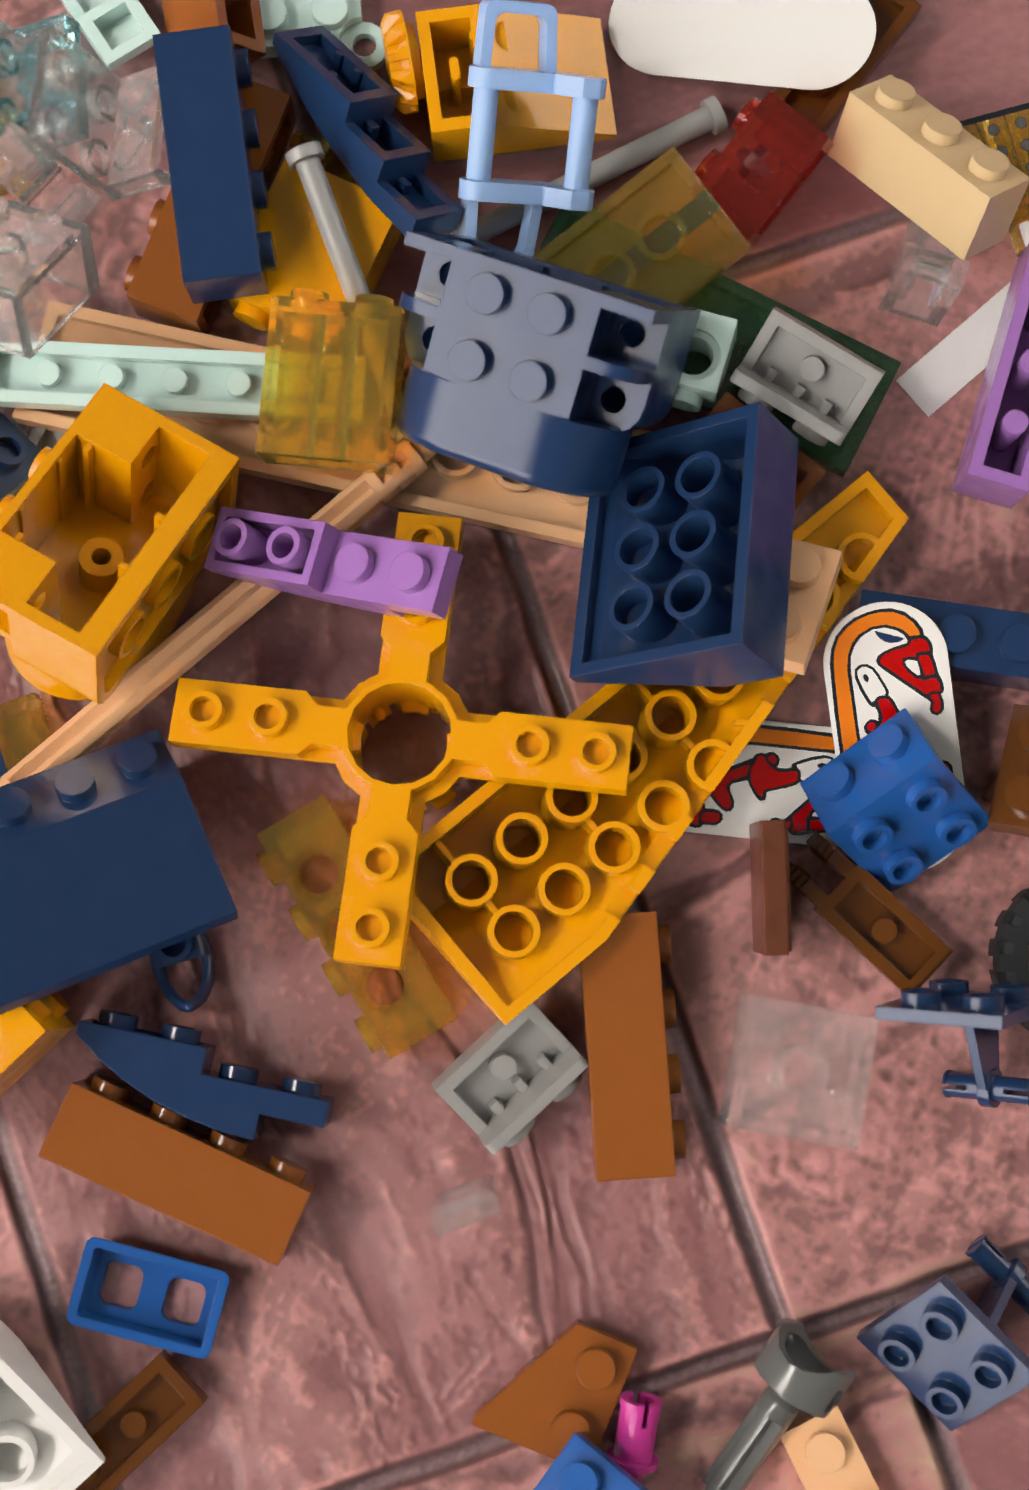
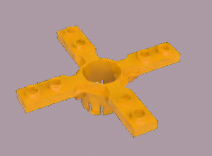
M398 512L395 539L451 547L461 554L465 526L463 519L458 517ZM457 579L445 620L404 613L403 617L383 614L381 628L383 644L378 674L359 683L344 700L310 696L307 691L178 678L168 741L174 747L336 764L345 784L360 796L357 821L352 826L333 959L339 963L403 970L425 811L428 810L426 804L431 802L437 810L448 806L457 796L453 785L456 783L459 786L462 778L621 796L627 795L634 726L500 712L497 716L468 713L459 694L443 681ZM393 703L398 710H402L403 714L418 713L428 716L430 713H440L441 718L451 726V733L447 734V749L444 759L431 774L413 783L389 784L373 779L363 771L362 750L368 736L365 724L368 722L374 728L379 721L392 714L389 705Z

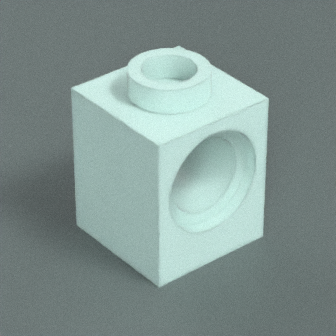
M701 310L689 352L698 351L705 354L712 364L705 372L698 375H689L682 372L672 407L689 412H699L701 405L709 408L716 406L737 338V319Z

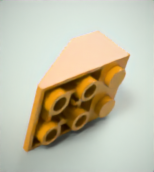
M480 4L415 12L434 162L468 158L474 87L468 86L469 65L473 64ZM517 13L500 14L495 25L491 66L538 69L539 23L536 16ZM557 13V71L607 79L605 99L598 100L594 142L617 139L601 20L594 17ZM499 90L493 155L568 145L573 97L547 93Z

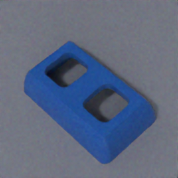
M93 1237L85 1244L66 1318L70 1324L203 1359L211 1352L229 1284V1276L226 1271L104 1238ZM113 1261L139 1267L143 1272V1281L138 1300L133 1307H124L106 1302L101 1296L108 1265ZM182 1278L200 1283L205 1287L206 1296L197 1323L189 1324L165 1316L163 1307L172 1279Z

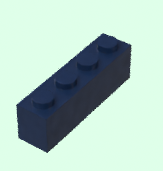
M229 25L154 34L152 36L183 284L193 304L269 294L266 272L277 270V261L272 232H261L258 210L269 209V199L264 171H253L250 149L261 148V137L255 108L245 110L243 89L254 87L248 49L236 48Z
M864 589L849 603L848 614L862 606L876 602H898L912 606L926 614L943 635L948 651L951 680L1029 691V613ZM875 631L876 635L887 643H897L905 639Z

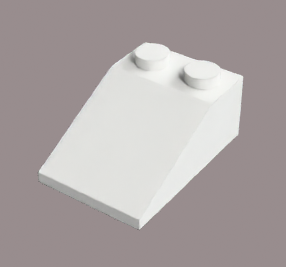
M0 1320V1490H75L104 1463L105 1456L23 1342Z

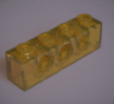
M323 794L256 834L265 848L256 854L261 867L275 887L285 882L297 904L288 909L293 921L307 942L316 937L319 939L330 958L321 964V967L340 998L350 992L363 1015L355 1019L354 1023L373 1054L383 1048L390 1060L459 1017L409 932L403 970L396 969L403 978L404 991L399 1000L393 1004L380 1003L370 993V977L380 967L339 963L333 959L351 834L328 797ZM329 857L337 867V880L328 891L314 893L305 883V869L313 859Z

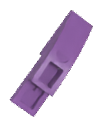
M222 506L204 568L211 572L347 607L403 617L404 613L445 620L463 555L451 547L341 531L323 521Z

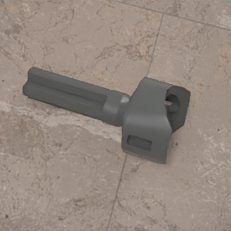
M790 1318L782 1319L754 1359L755 1368L769 1386L765 1388L702 1481L707 1485L705 1490H745L796 1418L799 1409L820 1418L829 1416L857 1376L856 1372L836 1371L827 1365L814 1349L803 1323Z

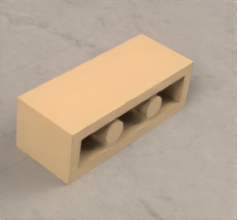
M891 74L850 91L828 156L963 261L1004 240L1029 184V177L1013 166L1005 154L996 149L989 148L962 128L959 120L938 110L918 95L911 84L902 79L895 78Z

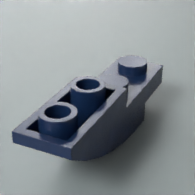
M104 1009L100 1011L99 1020L92 1018L79 1020L76 1034L99 1060L142 1094L187 1119L215 1130L250 1140H255L262 1135L266 1116L321 1128L330 1123L335 1097L322 1095L321 1089L323 1084L320 1082L294 1076H284L283 1085L280 1086L257 1081L259 1069L228 1062H221L219 1072L211 1071L216 1045L200 1042L202 1030L164 1023L162 1033L137 1028L138 1016Z

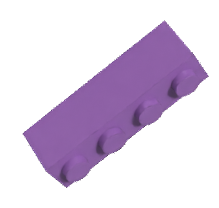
M1029 244L1021 253L1015 265L951 489L952 492L1010 509L1029 493Z

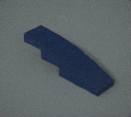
M324 25L275 32L272 44L301 101L333 152L369 199L404 236H406L407 231L442 234L457 230L463 208L424 173L431 151L392 116L399 94Z

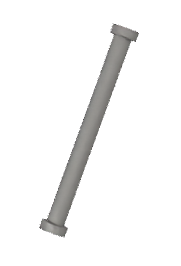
M711 95L700 101L699 109L591 162L589 189H594L709 131L713 135L726 131L728 123L718 99ZM565 175L551 181L550 183L564 185ZM506 203L477 217L476 239L486 242L520 225L525 204ZM543 206L542 214L553 208ZM459 224L457 230L450 231V234L459 235Z
M307 142L289 150L285 154L289 169L297 170L328 251L394 429L389 431L391 440L394 445L400 443L403 439L410 441L401 434L396 424L405 388L404 381L322 166L321 160L325 157L321 142Z

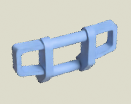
M482 0L478 12L473 64L469 65L468 86L474 87L466 177L459 178L458 198L461 199V207L463 208L459 223V235L476 238L478 202L525 204L518 243L513 251L533 257L543 206L570 211L588 212L593 210L595 191L589 189L598 100L605 99L607 79L557 71L558 15L555 7L552 5L520 0ZM517 13L536 16L539 23L538 69L491 66L495 25L500 14ZM499 90L547 93L573 97L564 185L543 181L491 178Z

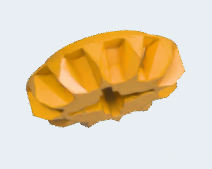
M400 9L385 13L380 25L389 83L399 94L395 106L404 115L418 113V100L425 99V86L415 28L412 21L404 22Z

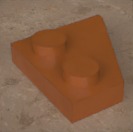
M576 1319L553 1340V1344L538 1357L532 1358L515 1374V1378L487 1403L484 1401L475 1410L471 1425L554 1460L574 1433L581 1432L597 1447H600L638 1351L637 1344Z

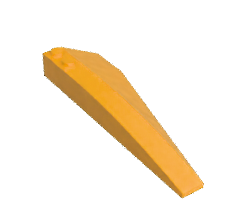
M866 471L793 531L792 539L842 551V565L813 650L844 610L843 608L909 519L869 471ZM784 670V674L781 677L727 687L607 683L566 718L634 726L627 795L621 796L494 781L486 782L422 835L410 918L500 1021L507 1025L609 938L621 921V918L645 888L659 865L693 821L694 816L718 786L797 674Z

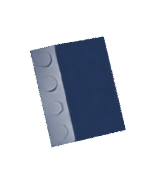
M760 402L631 437L616 488L609 495L589 497L569 675L572 680L578 683L727 687L783 676L799 439Z
M158 729L0 787V1015L238 919L237 909L183 778Z

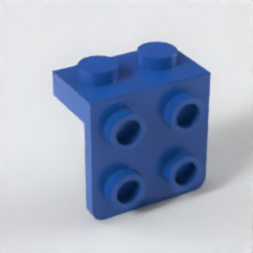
M906 708L800 783L826 833L864 871L867 870L889 891H895L904 884L912 882L923 871L956 848L970 842L975 835L988 826L987 820L990 819L981 804L943 763L916 719Z

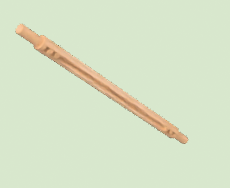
M403 439L309 519L327 522L341 531L353 532L418 476L423 474L428 469L426 462L436 452L412 441L409 443ZM239 579L234 581L135 664L104 703L98 704L91 701L0 777V787L89 754L282 591Z

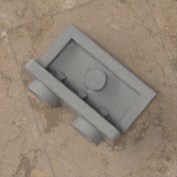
M775 307L742 363L735 369L729 380L741 387L737 395L749 405L760 402L770 412L773 408L778 409L796 420L792 426L795 432L812 443L824 447L828 440L839 446L841 445L886 371L780 308Z
M532 1003L507 1025H504L498 1019L431 1084L447 1104L476 1132L484 1146L494 1155L505 1145L512 1147L522 1141L533 1128L534 1118L552 1101L559 1102L568 1097L582 1080L581 1073L589 1064L572 1043Z

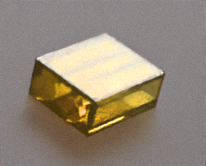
M310 288L292 289L290 297L272 295L255 452L267 464L393 475L398 433L396 419L401 403L406 354L405 329L408 320L404 309L400 306H394L393 299L377 294L356 295L355 302L329 300L330 295L328 293Z

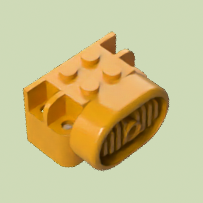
M104 383L53 449L46 446L38 453L30 467L28 481L17 495L8 494L0 502V635L5 637L7 651L14 666L28 682L41 691L58 698L77 701L92 700L102 704L113 694L129 670L168 638L188 604L196 585L198 573L205 564L221 507H236L240 458Z

